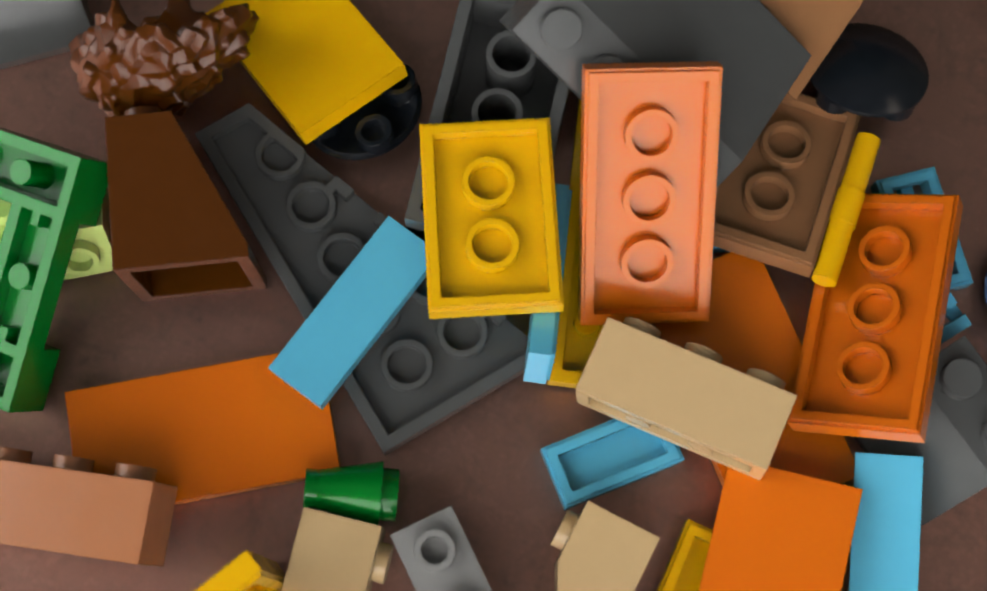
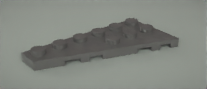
M248 103L196 132L195 135L304 320H306L387 217L369 206L355 194L354 189L337 175L334 177L310 157L301 145ZM426 277L343 383V386L386 456L523 374L528 336L506 319V315L429 319Z

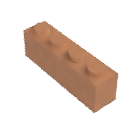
M0 446V544L137 565L164 567L178 487L155 482L157 469L116 463L114 476L92 473L95 460L54 454L51 467L31 464L32 451Z

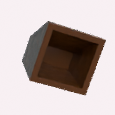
M137 106L127 109L124 115L104 117L113 272L142 301L267 288L266 274L171 110L163 111L154 106Z

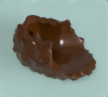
M112 0L109 11L97 12L94 15L95 25L78 34L68 44L71 51L69 58L70 66L77 74L75 80L79 83V94L86 100L96 102L99 109L104 110L110 117L124 115L127 109L137 106H154L163 111L171 110L173 115L182 116L196 98L204 96L209 91L211 92L215 84L223 81V69L232 68L240 60L249 57L250 52L247 45L250 41V35L255 30L259 16L255 11L250 10L248 3L229 6L206 15L204 11H195L191 6L190 0H169L161 15L144 17L140 26L137 27L128 19L120 1Z

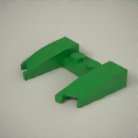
M0 127V199L11 203L0 242V409L8 413L43 411L60 349L47 345L46 340L79 225H97L108 186L107 162Z

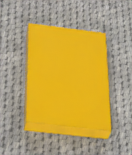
M225 0L206 12V15L229 6L248 3L250 10L255 11L259 16L255 30L250 35V41L247 45L250 55L239 62L305 145L408 76L401 59L350 0Z
M550 117L419 124L429 319L563 312L564 294Z

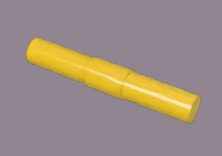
M860 132L856 135L841 185L837 190L828 226L811 276V280L820 286L835 287L837 285L881 143L880 138L872 133Z

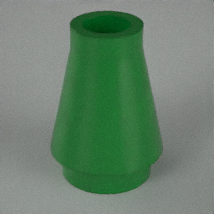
M383 461L327 469L306 468L303 508L317 509L376 525L379 524V521L395 522L399 492V469L384 468Z

